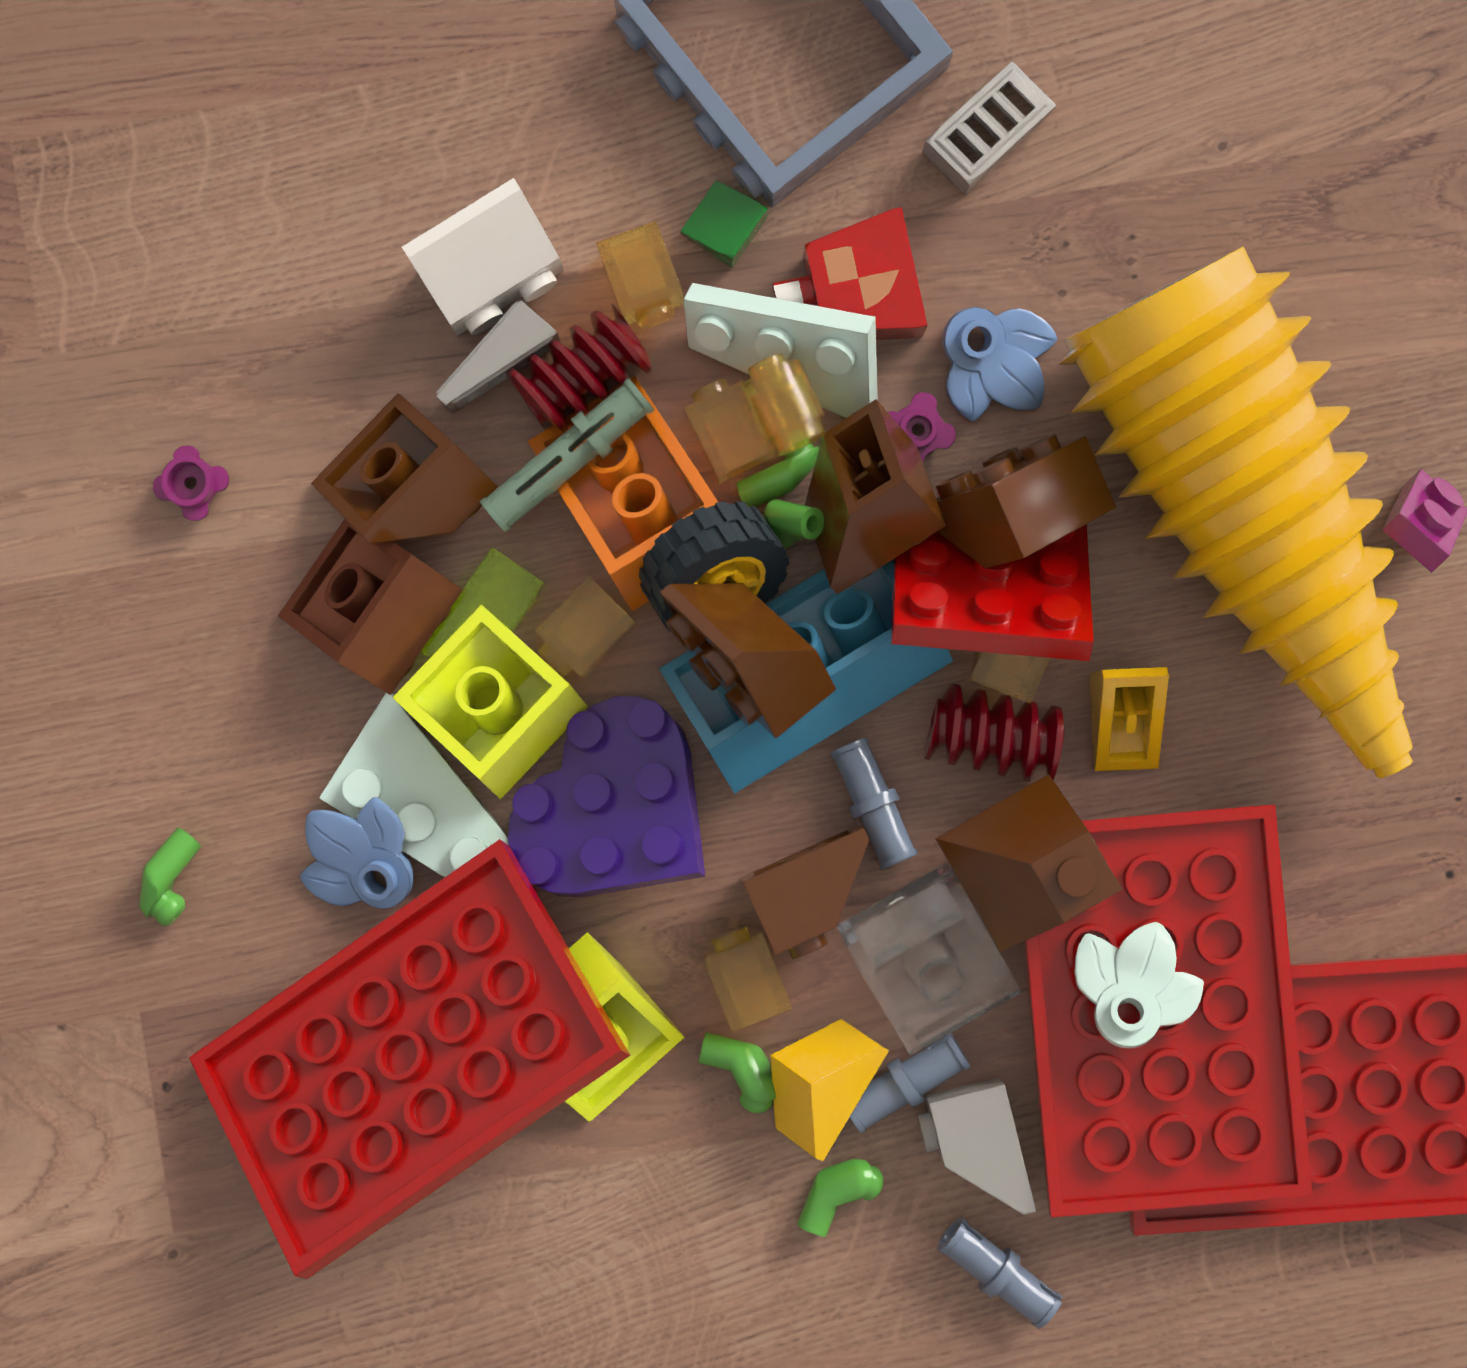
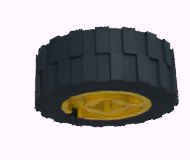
M725 501L715 503L714 506L708 508H699L693 511V514L684 519L680 518L673 523L667 532L661 533L654 541L655 544L652 549L646 552L643 558V568L639 570L642 591L666 629L671 632L666 621L673 614L660 594V591L669 584L743 583L766 604L779 592L778 588L781 582H784L788 574L786 566L789 565V557L785 553V548L757 508L753 505L748 507L745 502L736 501L733 504H727Z

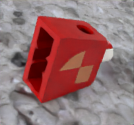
M902 207L888 210L807 243L804 246L803 253L807 275L772 283L773 294L776 299L875 317L876 340L922 337L928 326Z

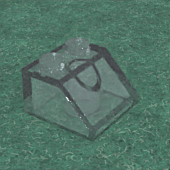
M948 862L837 925L857 968L910 1056L1022 993Z

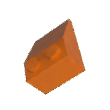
M635 375L630 380L654 408V411L645 415L609 445L613 450L603 459L598 454L557 489L631 611L649 602L640 586L642 581L639 578V570L643 568V558L646 552L650 551L654 546V541L661 533L667 532L672 527V524L680 518H686L699 508H708L714 506L715 503H719ZM620 384L615 388L611 389L609 391V395L615 392L622 385ZM597 398L588 403L589 412L599 405L602 400ZM576 411L566 417L568 429L574 425L571 419L578 414ZM553 425L527 442L537 456L567 430L563 432Z

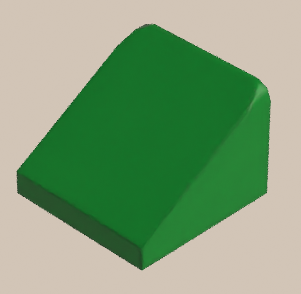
M715 180L680 233L730 268H733L767 219L768 208L758 201Z

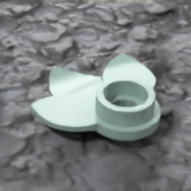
M1158 922L1146 924L1136 929L1122 942L1119 949L1102 938L1089 933L1085 934L1077 948L1074 970L1076 984L1079 990L1096 1005L1094 1018L1100 1034L1108 1042L1121 1048L1140 1047L1154 1037L1159 1027L1183 1023L1195 1012L1201 1000L1203 980L1191 974L1175 972L1177 959L1175 944L1164 926ZM1123 1003H1130L1136 1006L1140 1012V1021L1135 1024L1123 1022L1118 1016V1006Z

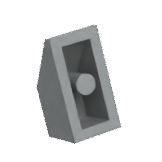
M999 1077L924 1095L928 1112L918 1114L917 1117L926 1152L938 1150L939 1157L946 1168L1023 1215L1036 1212L1006 1087Z

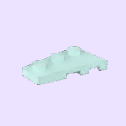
M692 283L684 297L688 348L844 418H848L875 399L878 400L875 317Z
M385 693L319 798L356 820L359 812L371 798H379L397 814L403 825L405 836L402 851L444 878L499 839L509 845L508 834L470 787L462 781L441 755L442 753L423 733L405 709L392 698L394 694L389 695Z

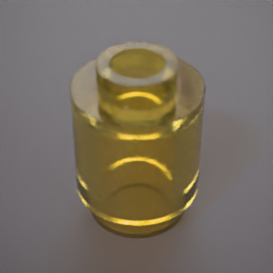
M781 353L765 358L748 368L751 379L743 383L741 389L767 444L773 443L778 455H785L799 450L826 435L821 424V420L825 418L824 412L799 359L786 362Z

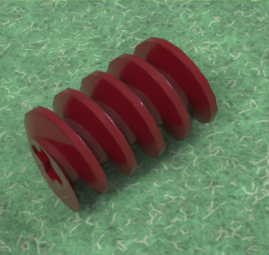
M612 304L615 316L614 321L600 311L596 310L591 313V322L595 334H589L578 325L570 328L573 349L570 350L558 340L553 339L549 343L553 363L548 364L535 354L529 356L528 364L532 375L531 378H526L513 368L507 371L508 378L543 429V423L548 421L563 432L569 427L564 409L570 407L577 413L581 411L584 416L588 414L589 409L585 394L590 392L600 400H605L610 396L606 380L612 378L623 385L625 380L630 379L627 369L630 363L646 374L652 371L649 356L643 345L614 304Z
M951 683L942 698H937L923 759L930 760L938 746L942 744L946 746L949 765H955L964 750L971 751L973 770L980 771L988 757L992 755L996 756L999 776L1005 777L1014 761L1021 762L1023 781L1030 782L1040 766L1046 767L1047 775L1049 774L1052 780H1054L1064 742L1065 727L1061 707L1051 705L1041 721H1039L1036 702L1026 700L1017 714L1014 715L1011 696L1001 694L992 709L989 710L986 691L976 689L965 705L961 685Z

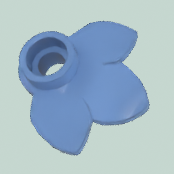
M979 307L965 308L955 313L948 320L942 337L945 354L951 361L945 384L946 391L955 409L967 420L973 422L985 412L991 400L1015 410L1039 408L1043 401L1044 379L1041 367L1035 358L1050 349L1057 341V336L1052 327L1036 314L1020 308L1010 309L998 315ZM975 327L979 328L985 337L984 345L978 351H973L967 341L969 332Z
M377 797L371 798L359 812L357 820L328 810H313L307 814L305 824L306 842L312 856L317 861L310 864L300 874V879L313 895L329 904L337 906H347L362 900L366 904L380 909L395 907L409 895L413 886V867L409 858L402 852L405 831L397 814L386 803ZM372 871H378L384 875L387 887L380 885L375 880Z

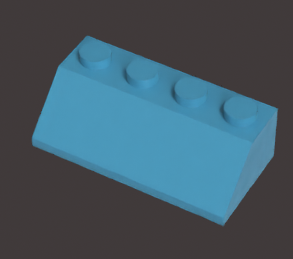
M892 560L839 594H836L830 588L825 569L766 604L817 651L836 687L832 694L777 738L770 734L757 720L750 726L746 725L727 703L724 697L727 691L721 685L712 691L702 682L689 664V660L696 655L694 651L691 653L687 651L659 668L734 794L953 662L948 649L891 644Z

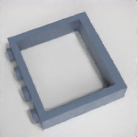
M614 0L618 18L613 23L624 35L626 44L634 52L639 51L642 47L658 65L652 72L663 90L675 102L683 96L697 114L692 119V123L703 140L714 151L722 145L737 164L731 171L742 188L746 187L754 199L762 195L772 208L944 73L949 67L953 50L912 0H861L910 62L776 167L647 7L654 0Z

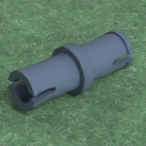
M865 737L831 752L830 755L835 760L854 805L849 807L853 819L860 817L879 860L880 869L883 870L918 855L916 848L914 849L894 803L900 800L896 789H888L870 749V742Z
M950 1032L944 1034V1037L903 1062L897 1057L887 1063L889 1070L870 1082L850 1118L859 1132L864 1133L867 1131V1128L908 1103L913 1108L923 1103V1094L961 1071L971 1068L953 1035Z
M963 1217L953 1221L943 1233L938 1242L937 1250L947 1255L979 1280V1289L991 1298L998 1295L1030 1320L1031 1324L1037 1329L1044 1327L1056 1314L1063 1296L1057 1291L1050 1289L1020 1265L1021 1257L1010 1248L1002 1251L971 1227Z

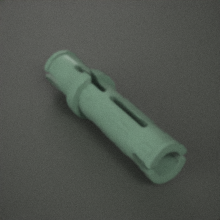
M628 378L621 387L584 416L581 411L571 419L574 425L536 457L527 462L524 467L488 497L481 499L480 503L504 532L509 531L513 524L546 497L554 493L563 483L598 454L603 459L613 451L609 445L645 415L653 412L654 408ZM550 468H552V469H551L548 473H546L542 478H540L537 482H535V481H536L539 477H541L545 472H547Z

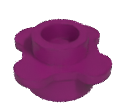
M925 392L915 394L911 404L899 412L888 411L916 444L922 462H924L925 456L931 454L934 450L951 447L956 437L954 427L951 424L944 423L938 414L936 398ZM920 424L923 426L924 433L921 436L913 434L912 427L914 425Z
M181 446L175 450L173 454L174 459L165 466L162 475L155 478L153 492L158 499L162 501L170 500L182 508L183 516L186 519L200 521L208 515V504L216 493L227 489L229 475L223 467L211 466L202 460L199 451L195 447ZM191 477L195 478L197 481L196 487L188 489L185 484L186 480Z

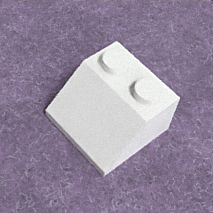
M514 178L402 246L457 336L466 330H469L471 335H477L489 329L504 316L500 309L521 296L525 302H530L544 295L558 283L555 275L564 270L560 257Z

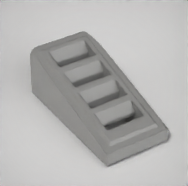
M1012 61L925 141L922 152L967 195L1055 109L1056 104ZM1009 84L1034 108L1027 116H1024L1001 93ZM991 101L1016 125L1009 132L985 109ZM974 118L998 141L992 148L968 126ZM957 135L981 157L974 164L951 142Z
M516 301L436 392L438 394L436 396L437 399L451 413L460 410L508 378L507 371L511 368L519 371L527 366L528 357L532 354L541 357L550 351L549 343L553 339L560 342L558 332L523 301Z

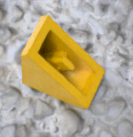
M1167 667L1109 669L1089 673L1093 763L1095 771L1158 769L1169 681Z
M840 1019L771 1054L772 1083L776 1099L773 1100L775 1128L814 1158L824 1161L889 1050L850 1023Z

